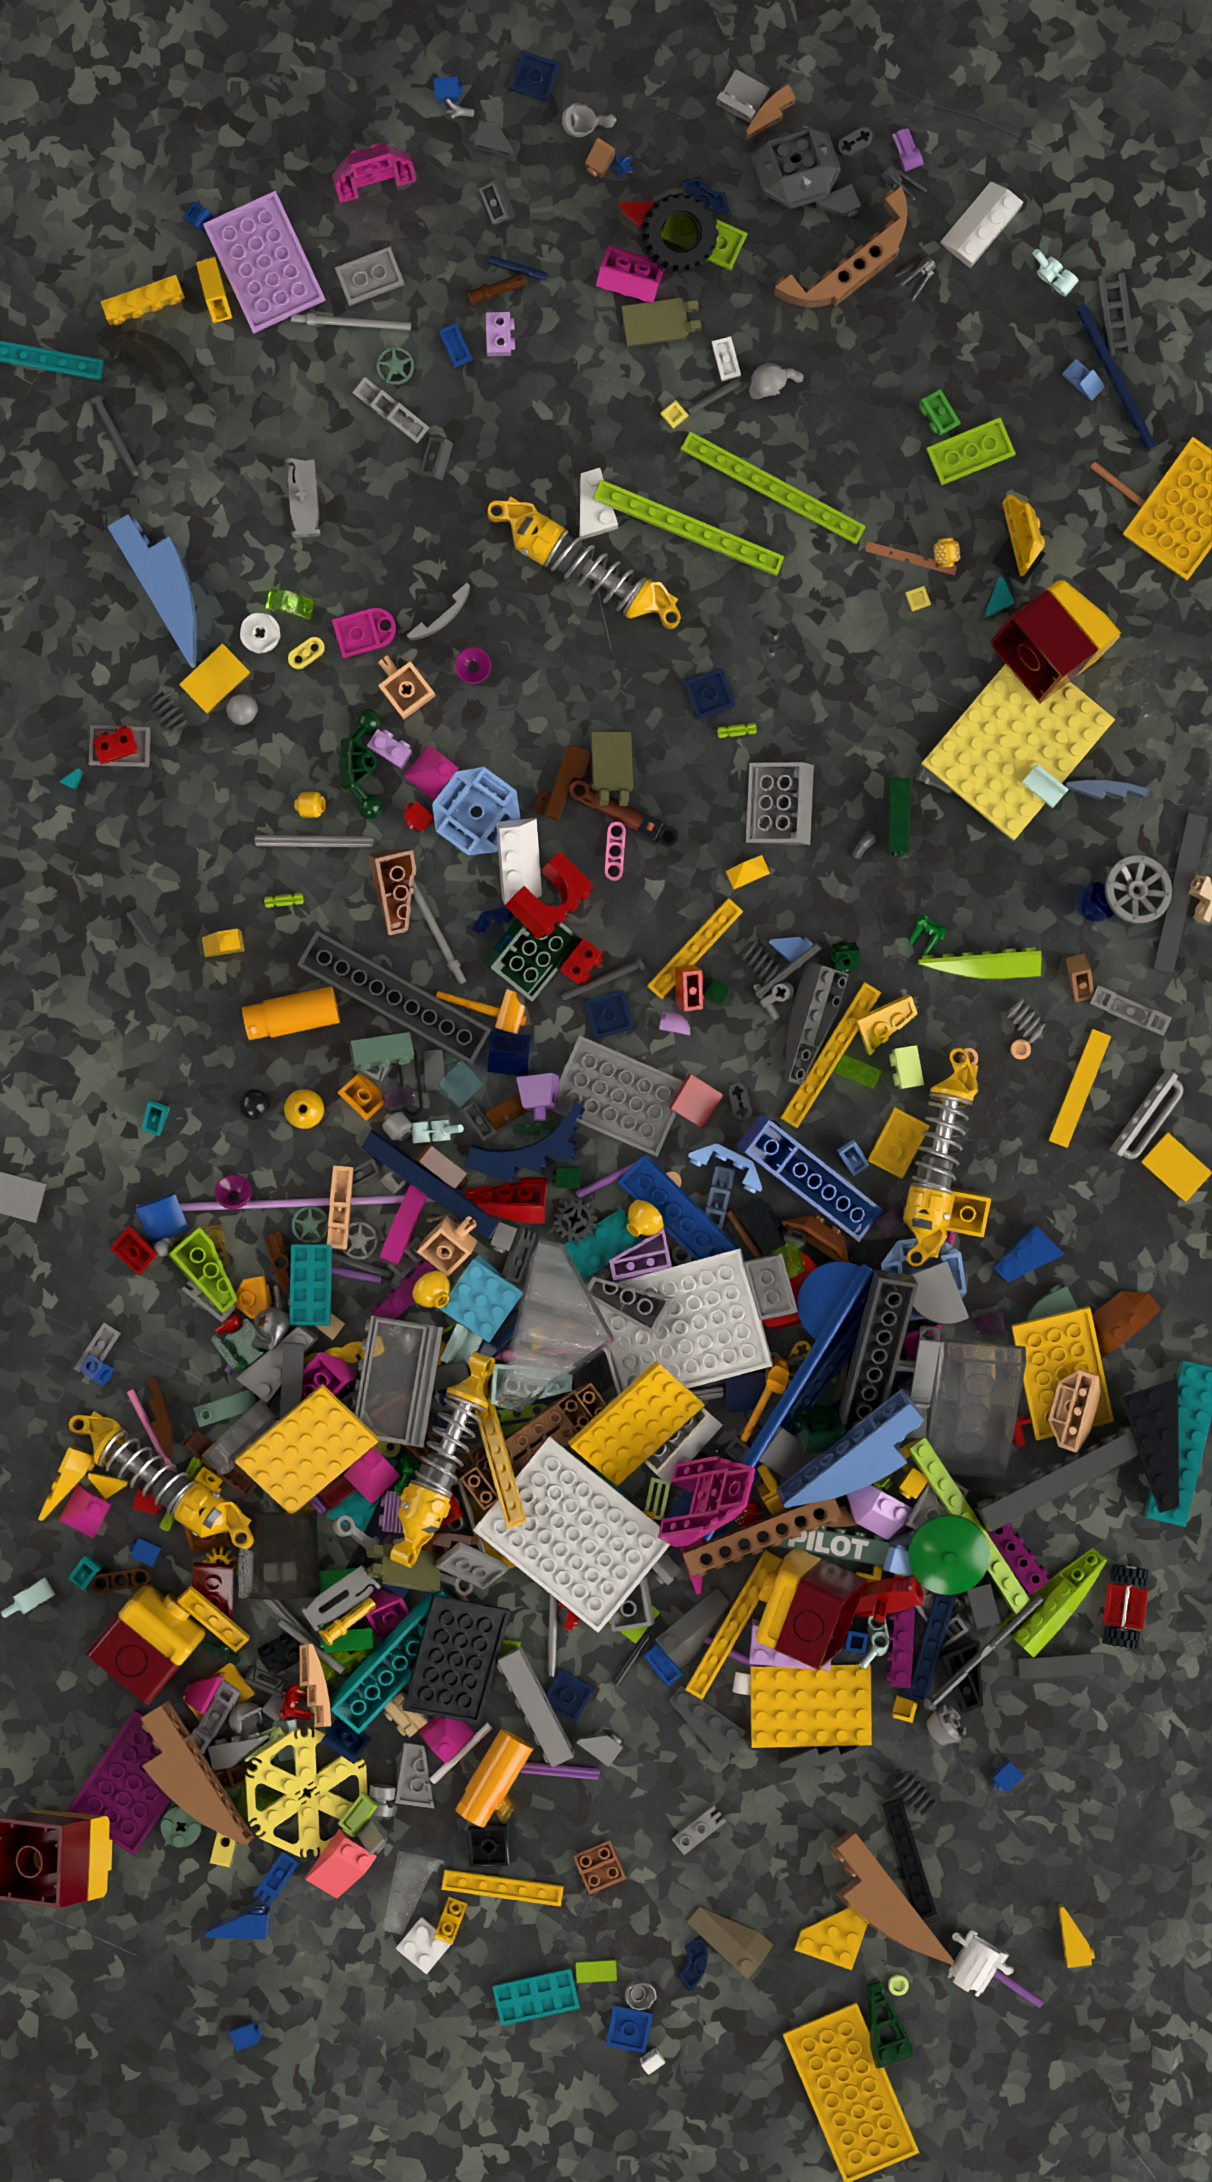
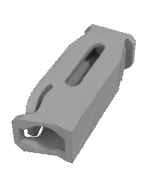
M289 458L287 459V464L293 465L289 467L288 471L290 514L294 529L296 530L292 531L293 538L321 536L320 530L317 529L319 524V505L315 461Z
M921 1326L915 1360L899 1359L896 1371L912 1372L909 1397L920 1408L930 1407L940 1347V1329L938 1327ZM925 1331H934V1334H927Z
M361 1565L317 1596L308 1608L303 1606L301 1611L314 1630L318 1632L321 1630L319 1626L339 1618L366 1599L374 1590L370 1585H375L377 1589H380L381 1585L374 1578L367 1576L365 1567Z

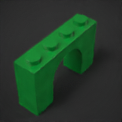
M357 1568L319 1571V1576H316V1586L320 1588V1594ZM329 1622L328 1624H324L319 1627L320 1629L325 1630L327 1627L333 1624V1622ZM372 1628L347 1630L345 1635H340L332 1641L333 1644L330 1646L320 1637L321 1649H324L325 1653L375 1649L374 1630Z

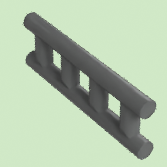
M1125 273L1117 274L1118 280L1106 282L1104 275L1097 277L1106 347L1111 356L1115 355V349L1127 347L1128 354L1135 353ZM1119 288L1120 300L1108 302L1107 290ZM1121 308L1123 320L1111 321L1109 309ZM1124 328L1125 340L1114 341L1112 329Z

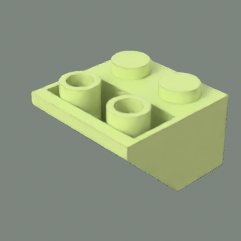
M917 1045L893 1049L889 1058L891 1066H895L896 1074H893L894 1085L898 1086L899 1090L924 1085Z

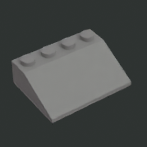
M804 762L749 763L746 843L810 845L814 765Z

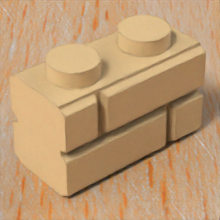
M401 1690L384 1707L385 1711L383 1713L390 1721L394 1719L398 1724L397 1730L403 1736L407 1734L410 1738L428 1722V1719L424 1714L403 1711L402 1705L406 1693Z

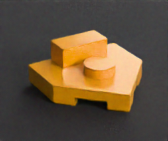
M265 1276L243 1279L235 1293L237 1301L233 1304L250 1319L255 1318L259 1311L270 1308V1305L273 1304L269 1285H266Z

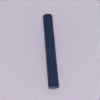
M494 256L489 258V264L546 281L548 275L546 272Z

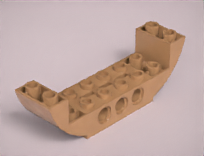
M900 187L897 190L893 188L885 195L883 208L893 220L885 226L881 234L879 231L870 237V241L866 246L862 244L853 251L854 254L851 258L845 257L838 263L839 266L836 270L830 269L827 271L818 284L815 281L807 288V292L804 291L791 274L788 277L782 276L776 282L774 295L796 306L822 307L830 304L836 306L897 258L900 250L899 245L907 223V203L903 188ZM874 252L878 254V256L873 257L870 255V253ZM860 265L863 269H856L854 266ZM844 277L847 281L841 282L838 278Z
M592 1383L584 1384L565 1394L504 1437L515 1478L549 1436L563 1447H566L568 1442L607 1406ZM485 1452L460 1477L483 1510L499 1500Z

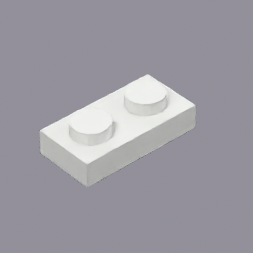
M727 337L712 341L721 381L741 377L732 338Z

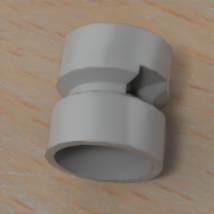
M370 1784L369 1797L378 1805L372 1815L391 1817L393 1815L394 1804L391 1801L395 1799L396 1787L385 1784Z

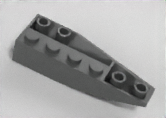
M805 962L789 1023L785 1060L786 1081L802 1085L838 1013L849 974L823 965Z

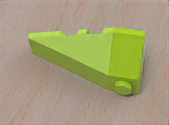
M200 1227L169 1251L167 1255L222 1314L237 1301L215 1246Z

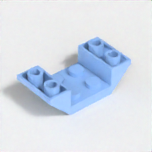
M717 1143L688 1154L687 1157L691 1158L689 1162L699 1167L702 1164L706 1165L712 1152H715V1157L726 1161L728 1158L734 1161L733 1166L744 1170L745 1167L748 1168L741 1182L745 1185L744 1189L754 1194L756 1191L761 1192L762 1186L752 1160Z

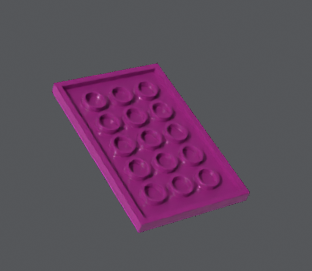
M136 1709L67 1810L73 1813L107 1816L110 1821L109 1839L133 1856L171 1801L143 1768L145 1763L162 1752L155 1748L150 1732L147 1733L141 1725L143 1722L141 1718L145 1715Z

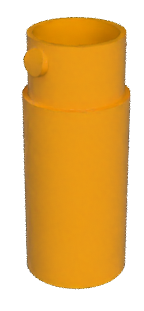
M333 986L263 1000V1003L242 1007L245 1029L249 1040L268 1036L273 1038L340 1023Z
M501 1728L466 1786V1792L455 1811L468 1821L484 1828L494 1810L499 1808L533 1751V1746L514 1733Z

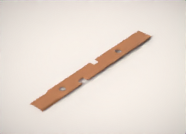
M867 542L866 552L903 562L906 558L909 559L911 564L952 575L956 573L957 566L955 565L952 567H942V564L936 563L931 558L925 561L923 560L924 557L872 542Z

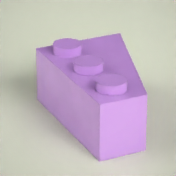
M664 1229L609 1260L613 1282L627 1280L672 1267Z

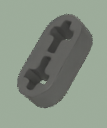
M862 127L842 138L838 143L839 154L843 157H850L869 146L873 140L872 131L867 127ZM861 133L869 135L866 142L864 139L857 142ZM843 143H846L847 145L854 143L850 147L849 152L846 149L842 150Z
M735 1083L729 1088V1098L733 1114L738 1120H746L751 1115L747 1090L743 1084ZM735 1086L743 1089V1093L740 1094V1101H738L736 1095H732ZM742 1102L743 1108L748 1109L745 1117H742L741 1114L737 1115L739 1110L738 1103Z

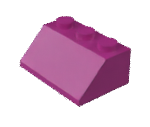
M608 246L600 266L596 286L604 290L621 293L624 296L635 297L644 302L653 303L664 269L662 270L658 268L656 263H652L649 260L650 257Z
M320 1352L303 1369L302 1401L321 1384L336 1396L357 1373L343 1359Z

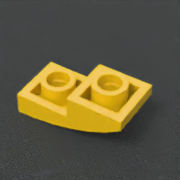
M448 1897L433 1938L450 1945L453 1944L467 1907L466 1903Z

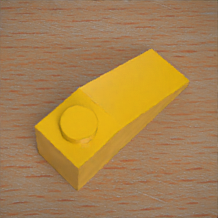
M1058 1904L1066 1966L1072 1968L1092 1965L1091 1959L1095 1958L1093 1946H1089L1064 1906Z

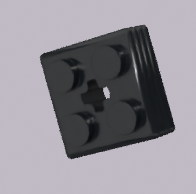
M508 1824L485 1825L484 1828L478 1825L468 1826L470 1868L510 1865ZM487 1841H490L491 1844H494V1846L491 1847V1850H487V1847H483V1845H485Z

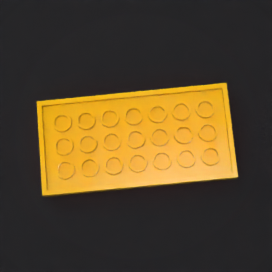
M857 2002L782 2033L844 2182H852L919 2153L884 2067L880 2069L875 2068L870 2049V2033Z

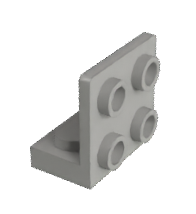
M735 70L724 91L718 95L716 105L751 123L769 93L770 88Z

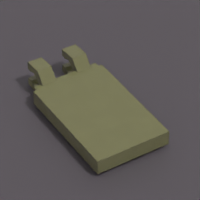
M674 298L654 301L653 303L647 302L622 306L627 347L687 339L686 335H689V332L701 331L700 320L687 322L686 313L699 311L698 300L684 302V299Z
M591 732L593 790L599 791V806L608 805L609 791H619V806H627L629 791H633L634 788L631 732Z
M387 1543L382 1546L373 1544L372 1548L367 1549V1557L382 1559V1564L373 1563L372 1567L367 1568V1576L382 1578V1584L431 1593H438L440 1591V1569L435 1567V1561L439 1559V1553L420 1550L415 1564L412 1567H407L391 1560V1551L395 1545Z

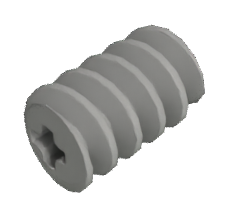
M1022 998L1007 1011L1009 1012L1007 1019L1015 1018L1012 1025L1020 1024L1017 1031L1025 1030L1023 1037L1030 1036L1028 1041L1030 1044L1048 1029L1043 1030L1046 1025L1044 1022L1038 1024L1039 1016L1032 1018L1035 1011L1027 1012L1030 1006L1029 1004L1022 1006L1024 1002Z

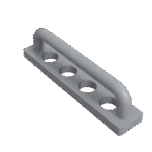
M1165 1070L1109 1151L1127 1159H1135L1143 1152L1183 1095V1085L1177 1080L1179 1075L1171 1070ZM1171 1086L1175 1087V1093L1133 1151L1127 1150Z

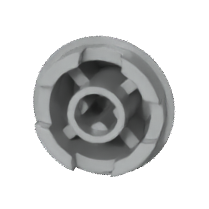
M946 1704L942 1707H937L927 1720L930 1735L941 1745L959 1742L966 1735V1728L961 1727L958 1721L961 1717L957 1711L951 1706L947 1708Z

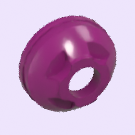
M470 647L458 654L455 661V670L462 681L469 684H477L484 681L490 674L491 661L485 651L476 647ZM472 661L477 662L480 666L476 673H471L467 669L468 664Z
M228 1175L222 1178L215 1187L217 1201L227 1209L241 1208L251 1198V1185L246 1178L240 1175ZM233 1193L240 1195L237 1201H230L228 1198Z

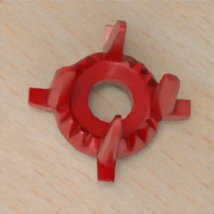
M299 1683L292 1685L283 1693L285 1697L282 1710H280V1716L283 1721H285L286 1717L309 1720L311 1719L310 1716H314L313 1712L295 1707L296 1703H299L297 1700L307 1702V1691L300 1689Z

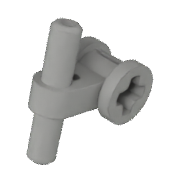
M782 982L773 987L772 994L769 996L765 994L760 998L761 1001L759 1002L763 1008L767 1009L773 1020L778 1019L780 1015L772 1003L790 999L794 994V987L789 982ZM758 983L753 988L757 991L762 985ZM785 988L786 992L781 995L780 991Z

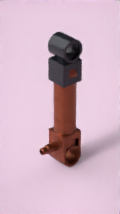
M576 780L571 784L570 795L575 801L594 811L597 810L654 842L658 838L663 847H673L677 843L678 832L675 828L671 826L663 828L664 822L647 813L644 814L629 805L619 806V800L610 795L608 805L599 806V791L593 790L592 781L589 784L583 780ZM583 786L585 793L582 796H577L574 793L575 787ZM671 832L674 835L673 841L665 842L663 834Z

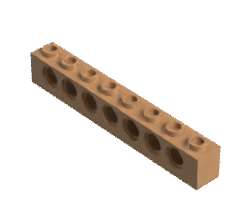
M835 1498L792 1506L714 1537L710 1541H704L684 1549L682 1554L691 1576L696 1575V1577L707 1574L709 1569L715 1568L717 1570L725 1567L726 1563L731 1560L734 1562L740 1561L745 1558L744 1555L751 1552L753 1555L758 1554L766 1546L771 1545V1547L780 1545L782 1540L786 1538L795 1539L801 1536V1532L806 1530L809 1532L815 1531L820 1528L819 1525L826 1522L827 1524L835 1523L842 1515ZM815 1509H823V1515L821 1517L813 1516ZM797 1516L805 1517L803 1524L797 1525L794 1523ZM784 1523L786 1524V1530L784 1532H777L776 1526ZM760 1531H766L768 1536L764 1540H759L757 1534ZM740 1539H748L749 1544L746 1547H740L738 1545ZM722 1546L730 1547V1552L726 1555L720 1554L719 1550ZM708 1553L712 1557L709 1562H702L700 1560L701 1556Z

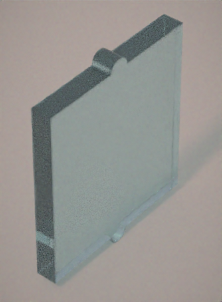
M461 1060L437 1085L444 1091L446 1098H450L458 1108H461L481 1088L483 1083L474 1074L475 1071L470 1070Z

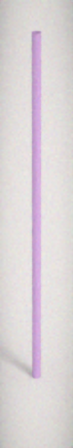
M405 1195L352 1197L351 1205L402 1203ZM430 1197L426 1200V1202H435ZM330 1198L252 1200L238 1209L329 1206ZM219 1202L179 1203L182 1211L227 1209L221 1206Z

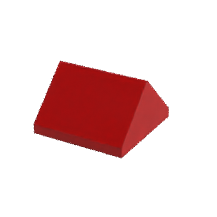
M128 1226L110 1247L138 1276L158 1257L154 1247L133 1226Z

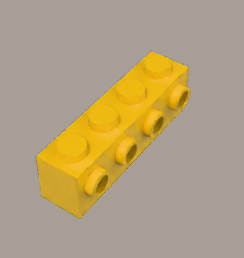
M173 275L101 301L108 323L110 325H119L129 318H138L143 316V313L158 311L165 305L177 304L182 299H185L177 276Z

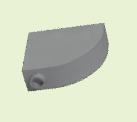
M947 1261L911 1274L918 1283L913 1307L922 1316L931 1321L944 1324L957 1323L969 1318Z

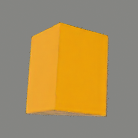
M360 1073L337 1092L366 1121L389 1100L371 1080Z

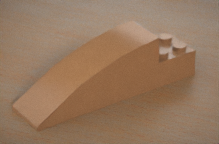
M168 1700L141 1718L143 1729L147 1733L150 1732L155 1748L162 1752L143 1765V1768L171 1800L201 1824L244 1846L247 1845L254 1838L253 1833L170 1701Z
M846 1832L829 1846L832 1850V1857L837 1862L840 1861L845 1866L843 1868L845 1874L849 1878H853L836 1893L852 1912L880 1934L903 1947L951 1965L955 1963L856 1833Z

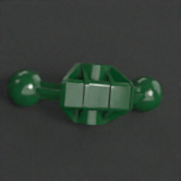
M364 709L357 714L355 719L356 728L347 738H343L340 741L339 774L341 776L342 788L349 789L359 801L358 811L366 819H375L383 811L382 800L375 794H367L359 784L371 774L377 765L374 754L360 743L365 734L375 733L381 724L378 713L371 709Z

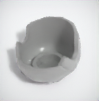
M242 693L233 696L229 700L226 711L228 718L233 723L245 725L254 719L258 712L256 700L251 695Z
M643 1979L631 1982L624 1993L626 2003L636 2010L650 2008L651 2004L657 1999L655 1988L650 1982Z

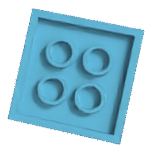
M473 1259L448 1295V1303L439 1309L487 1342H490L523 1292Z

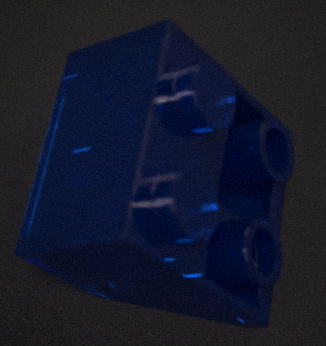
M491 1032L487 1072L527 1076L531 1035Z

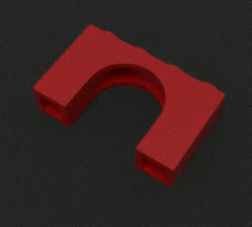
M561 852L554 856L541 870L558 889L561 896L560 906L554 907L543 904L525 886L505 904L538 939L544 934L548 937L556 929L553 925L555 923L560 925L567 918L565 914L568 911L572 913L579 906L577 903L579 900L584 902L591 895L589 890L594 886Z

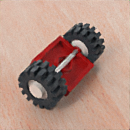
M1113 1565L1111 1581L1125 1585L1108 1583L1103 1624L1119 1627H1104L1103 1644L1132 1649L1139 1648L1141 1632L1127 1629V1627L1141 1630L1144 1628L1149 1589L1133 1587V1585L1147 1586L1149 1570L1134 1566Z

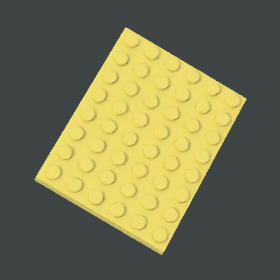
M1005 664L921 765L931 771L958 796L1014 841L1045 804L1044 801L1022 784L1027 775L1038 764L1062 784L1115 719L1071 682L1039 704L1007 664Z

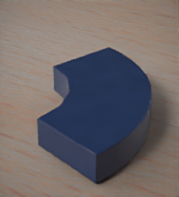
M702 177L682 181L686 195L691 194L695 196V199L703 200L705 202L704 205L707 208L710 207L713 213H729L725 192H716L709 189L704 184Z
M701 1935L685 1945L687 1962L678 1973L688 1991H691L701 1981L707 1967V1947Z

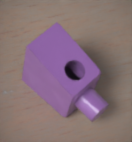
M554 1073L517 1077L523 1108L528 1111H534V1121L546 1120V1109L556 1108L559 1076Z

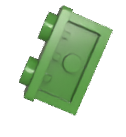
M941 389L920 400L919 409L924 417L928 416L931 421L929 423L931 430L934 434L938 433L939 437L961 424Z

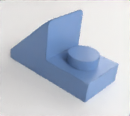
M1077 359L1062 374L1090 401L1105 387L1093 369L1089 371Z

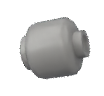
M392 1111L384 1117L385 1121L382 1127L391 1140H399L401 1142L412 1133V1123L403 1112L394 1113Z

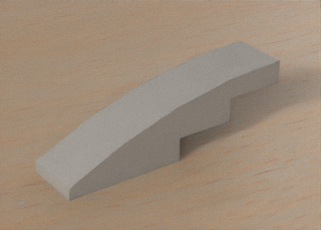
M363 377L351 392L416 443L420 441L430 428L366 377Z

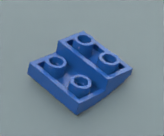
M174 1193L156 1201L152 1199L135 1207L150 1244L189 1230Z

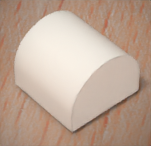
M735 1671L732 1692L750 1695L749 1673Z
M653 2048L640 2058V2063L646 2073L650 2075L665 2064V2060L657 2048Z

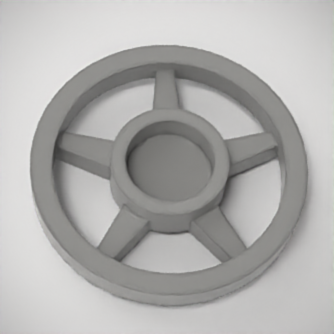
M354 1222L349 1224V1228L359 1225L358 1233H355L353 1236L348 1234L352 1246L348 1251L343 1250V1252L350 1258L361 1260L368 1258L374 1253L377 1248L378 1237L370 1225L363 1222ZM362 1225L369 1228L374 1236L366 1237L362 1234ZM375 1239L372 1250L367 1253L365 1249L367 1241ZM357 1248L361 1249L365 1255L353 1256L350 1252Z

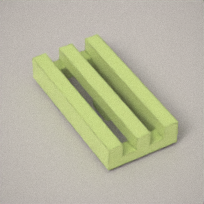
M651 1477L644 1511H649L654 1482H656L658 1487L652 1512H655L654 1519L662 1520L665 1514L670 1485L663 1479ZM662 1484H666L659 1516L656 1515Z

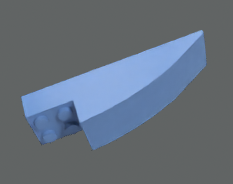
M127 514L107 527L189 665L195 669L197 668V618L189 579L181 557L170 537L152 546L146 535L142 536L140 534L143 529L136 518L131 519Z
M900 1389L776 1488L784 1507L830 1500L852 1493L873 1484L905 1465L907 1461L896 1443L903 1441L908 1433L918 1429L922 1422L925 1421L916 1404L903 1389Z

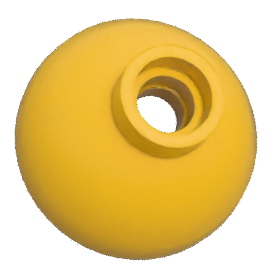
M300 1089L288 1096L284 1105V1113L288 1122L294 1127L309 1129L321 1121L324 1115V1104L316 1092L309 1089ZM301 1105L307 1107L305 1113L300 1112L299 1108Z
M635 1200L630 1205L628 1210L629 1223L626 1226L630 1234L638 1237L640 1234L652 1236L663 1229V1218L651 1203Z
M441 1271L426 1273L414 1286L412 1292L414 1301L422 1307H444L449 1301V1279Z

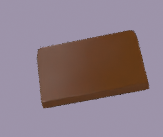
M517 1093L485 1114L495 1130H498L528 1110L523 1108L520 1093Z

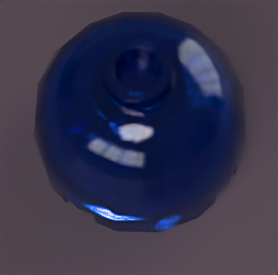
M1091 882L1080 891L1077 897V909L1082 917L1091 922L1099 923L1114 916L1115 913L1106 900L1105 886L1102 883Z

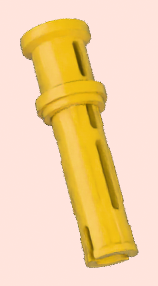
M367 1597L340 1619H334L332 1621L333 1624L325 1630L319 1631L322 1639L329 1646L332 1645V1641L340 1635H345L351 1625L376 1607L374 1601Z

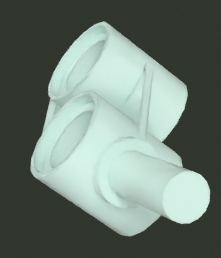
M1039 249L1034 250L1033 255L1040 263V269L1037 271L1038 276L1065 297L1078 282L1077 277L1066 269L1062 271L1063 266L1053 257L1046 259Z
M449 1120L431 1121V1123H412L411 1128L413 1143L451 1140L450 1134L461 1133L464 1130L462 1125L450 1126Z
M43 1578L31 1585L30 1588L13 1597L15 1600L14 1604L2 1610L1 1614L4 1618L18 1610L25 1614L38 1606L39 1603L41 1604L54 1596L55 1593L47 1579Z
M874 1616L868 1618L867 1632L869 1634L870 1647L869 1652L859 1663V1666L863 1669H866L875 1656H882L888 1650L889 1635L886 1619L880 1623L879 1620H874ZM872 1623H879L881 1627L875 1628L872 1626ZM881 1641L884 1643V1646H877L875 1642Z

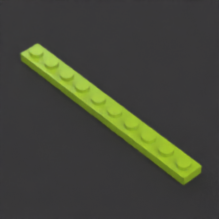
M691 431L681 447V451L855 545L866 528L865 525Z
M601 479L592 500L774 576L778 575L784 556Z
M921 1437L909 1446L907 1450L947 1512L971 1520L982 1530L988 1542L990 1552L989 1565L986 1572L1013 1614H1018L1031 1600L927 1439Z

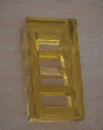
M221 1224L203 1227L202 1230L206 1235L218 1232V1235L210 1236L209 1238L212 1241L220 1240V1243L214 1244L215 1249L222 1248V1251L217 1252L218 1257L224 1256V1259H221L223 1267L230 1265Z
M506 1794L499 1808L494 1810L502 1822H506L514 1810L516 1799Z

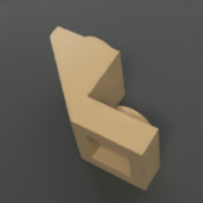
M1196 875V878L1191 883L1189 894L1201 901L1195 908L1193 919L1198 922H1210L1212 918L1211 879L1208 876Z

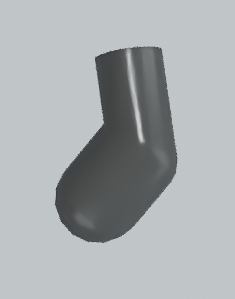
M866 831L851 853L852 856L860 859L864 851L875 843V834L871 831Z

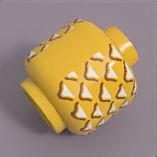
M953 537L938 539V542L934 544L935 562L942 564V567H952L954 562L960 560L959 543L954 541Z

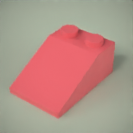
M339 1829L306 1875L305 1880L333 1897L339 1898L366 1873L377 1856L375 1853L370 1855L362 1842Z

